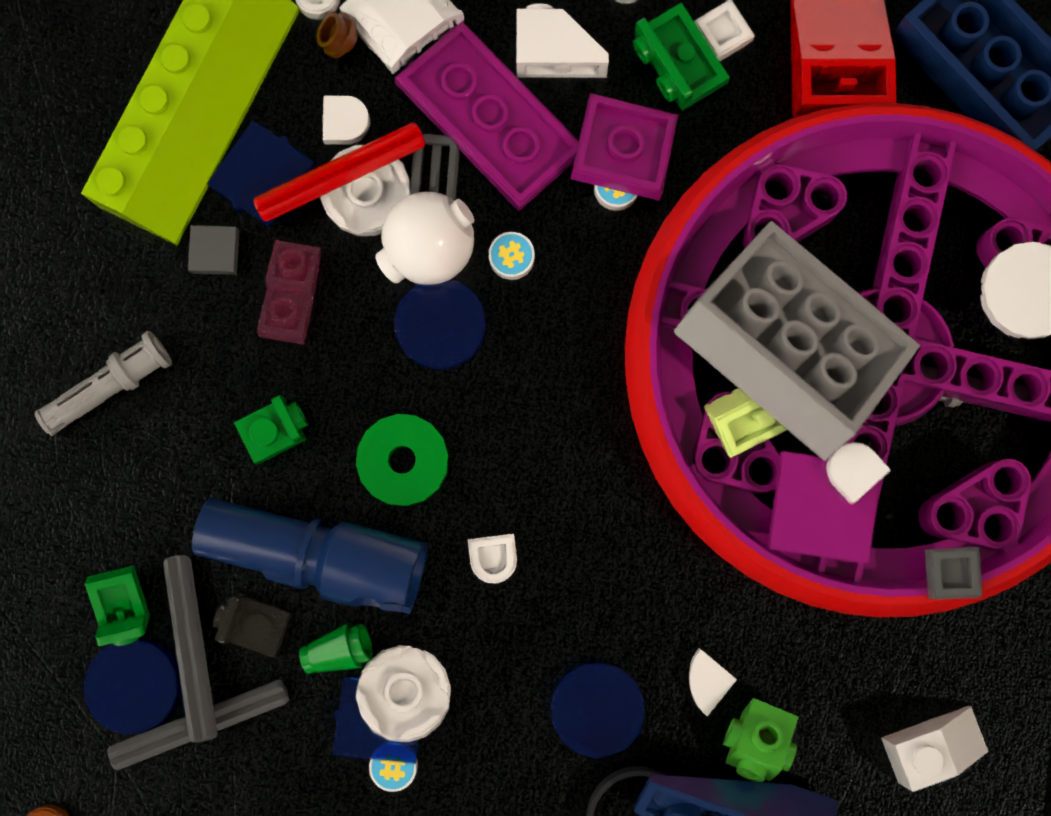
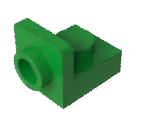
M278 395L271 399L272 404L234 422L254 464L258 465L307 440L302 428L308 426V423L296 401L289 404L287 399Z

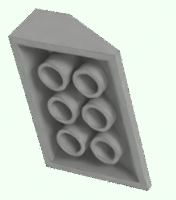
M773 221L766 225L700 297L673 331L824 461L856 434L920 347L916 341Z

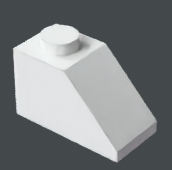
M542 3L531 4L526 9H517V77H607L609 54L563 9H553L551 5Z
M971 706L960 708L881 737L898 783L912 792L958 776L988 752Z

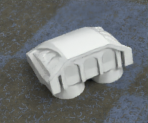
M347 0L339 8L341 13L344 12L354 17L359 36L393 74L400 67L412 62L416 52L420 53L422 51L421 48L432 40L440 39L454 27L453 21L458 25L464 20V13L458 10L450 0Z

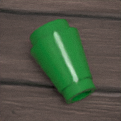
M347 623L308 645L300 647L299 657L302 668L307 674L359 669L363 667L364 662L372 660L373 647L369 633L363 624L353 626L351 623Z

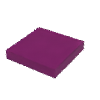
M590 93L570 179L660 201L663 194L678 115Z
M785 451L780 452L768 549L869 564L879 481L855 503L850 504L828 478V459L824 461L818 456Z

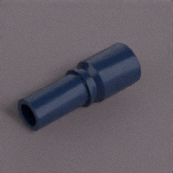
M210 497L204 503L196 520L192 550L194 555L262 572L265 578L270 581L299 589H306L309 585L316 586L321 598L356 607L361 605L380 607V610L410 614L416 601L424 572L427 543L344 521L333 528H328L325 526L324 520L314 518L309 523Z

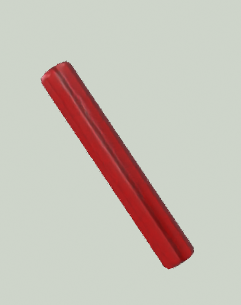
M410 123L256 196L253 199L254 206L264 221H270L425 146L424 136L416 123Z

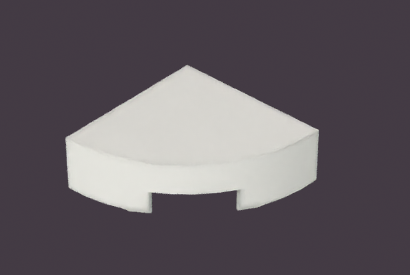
M698 648L690 663L689 685L696 705L708 716L737 679Z

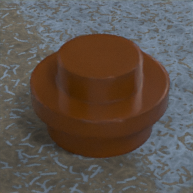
M331 12L327 14L321 21L317 31L318 45L323 47L324 52L333 58H339L351 51L358 37L354 17L344 12L339 14Z

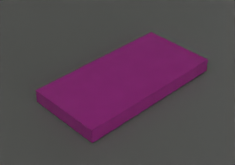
M463 22L455 25L395 77V84L444 135L451 138L465 157L518 211L524 208L575 161L579 141Z

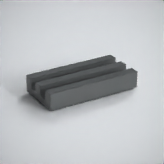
M423 134L425 145H433L429 192H439L442 146H449L446 196L455 201L460 150L451 138L446 135ZM424 147L413 152L410 195L421 192Z

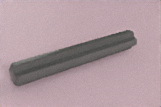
M176 555L166 558L163 566L188 736L191 742L199 743L216 738L217 727L192 563L188 556Z
M276 680L213 705L217 731L285 705L289 701V696L283 681ZM186 716L109 746L107 753L112 767L115 770H120L191 742L188 736Z

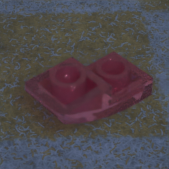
M275 240L265 278L267 292L257 327L259 337L304 345L319 271L320 248Z

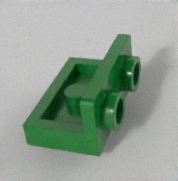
M682 3L650 22H647L645 18L636 22L635 39L632 43L637 55L645 65L651 62L660 76L656 81L663 96L668 102L675 100L681 111L728 83L729 75Z

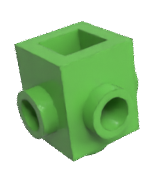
M753 698L742 711L740 719L733 718L728 727L723 745L730 747L725 763L736 767L737 773L742 777L755 782H763L764 780L770 782L782 769L788 771L797 751V744L791 742L798 716Z

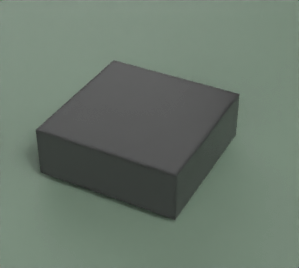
M190 225L188 271L192 274L237 275L239 229L226 226Z
M979 547L925 549L928 599L983 597Z

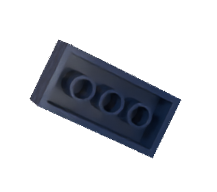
M923 0L902 19L891 37L967 117L991 125L1022 141L1035 151L1051 138V38L1015 0Z

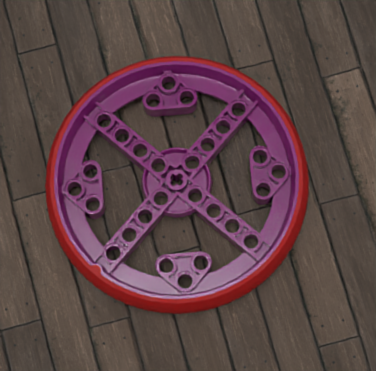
M900 103L855 104L826 108L787 120L762 131L734 148L703 173L682 195L663 221L646 253L636 279L627 318L625 376L631 415L640 445L651 470L673 507L696 535L721 558L747 577L781 595L810 606L843 614L879 618L914 617L946 612L980 602L1014 587L1051 562V452L1032 480L1028 469L1023 463L1014 459H1003L983 464L928 498L920 507L918 521L921 528L928 535L943 539L941 541L907 548H871L869 564L768 549L773 510L764 505L754 494H762L776 489L780 456L769 439L732 458L727 455L704 407L701 412L693 375L692 348L673 331L687 315L688 307L696 303L707 291L705 289L706 284L719 258L742 229V245L744 249L755 239V227L766 226L770 221H773L796 242H799L830 223L844 208L847 201V191L844 184L834 176L858 172L897 173L873 286L872 289L862 290L857 293L883 315H885L883 306L886 301L897 304L901 309L902 319L900 323L894 324L916 341L920 347L881 398V412L878 415L870 413L856 434L844 445L853 443L857 436H863L871 442L872 450L887 464L895 426L920 418L931 410L941 397L954 398L975 405L1051 422V370L954 348L951 333L944 319L933 306L923 300L947 186L950 185L979 199L1005 218L986 230L977 241L976 252L986 269L992 259L1003 252L996 243L997 234L1006 236L1012 246L1029 242L1051 246V162L1022 141L1007 133L958 113L927 106ZM913 170L925 171L931 179V187L919 185L915 181ZM769 182L780 183L786 190L787 198L778 200L770 197L765 189V184ZM815 192L826 194L830 198L831 209H818L811 200V194ZM904 213H911L919 218L921 232H914L906 227L903 220ZM895 257L904 258L910 263L912 268L910 277H903L895 271L893 266ZM922 357L931 358L936 363L938 374L935 380L929 379L922 374L920 369ZM969 368L977 369L982 374L983 386L980 391L973 389L967 381ZM1017 378L1023 380L1028 386L1029 396L1025 402L1015 395L1014 383ZM733 392L719 393L715 395L712 399H710L706 404L709 405L712 403V401L724 395H730ZM715 448L724 455L725 467L720 474H712L704 468L702 456L706 449ZM754 459L765 461L771 469V477L765 485L756 484L750 478L749 466ZM999 469L1005 471L1010 479V486L1005 494L1000 493L994 484V476ZM881 478L879 481L876 510L878 506L883 478ZM942 504L948 505L954 513V522L948 529L942 528L937 520V511ZM990 515L994 516L1000 524V533L995 540L989 539L984 531V523ZM979 547L983 597L928 599L925 549Z

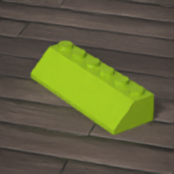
M183 0L81 194L99 208L178 246L300 11L299 7L291 0Z

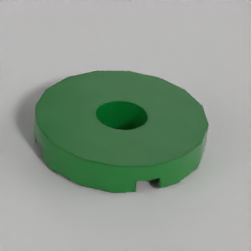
M395 414L380 419L366 430L357 448L356 467L361 483L372 496L389 505L410 506L426 501L439 490L448 472L449 455L444 438L431 423L416 415ZM401 447L410 448L416 457L413 469L404 474L395 472L390 465L392 453Z

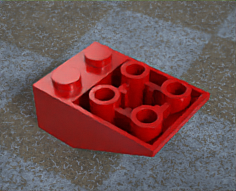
M790 0L792 118L839 106L896 103L895 54L884 0Z

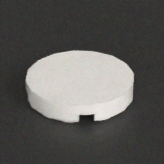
M355 145L340 151L332 160L364 145ZM396 160L320 196V199L329 218L341 230L357 236H376L382 233L384 221L394 205L410 195L411 183L402 162Z
M1037 242L1015 244L995 256L984 270L981 279L982 295L980 296L982 309L991 323L1009 336L1027 339L1047 337L1051 335V246Z
M402 645L382 650L372 660L367 662L358 681L356 700L362 719L374 733L389 741L411 742L428 736L442 723L449 709L451 686L446 670L434 655L425 650L422 651L418 648H412V646Z

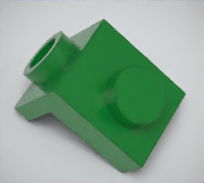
M134 565L88 576L85 587L99 625L95 636L98 646L111 643L115 646H124L133 643L140 636L144 635L150 613Z

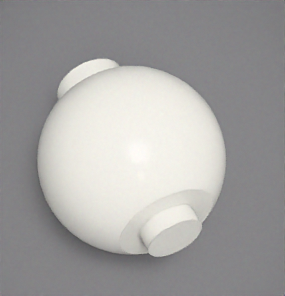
M418 192L403 198L394 205L384 221L381 234L384 248L376 253L378 266L385 276L394 283H399L407 278L417 284L434 285L452 279L466 266L473 251V214L460 199L454 201L450 197L437 192Z

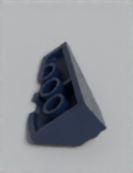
M651 774L635 804L634 812L640 816H837V800L792 784Z

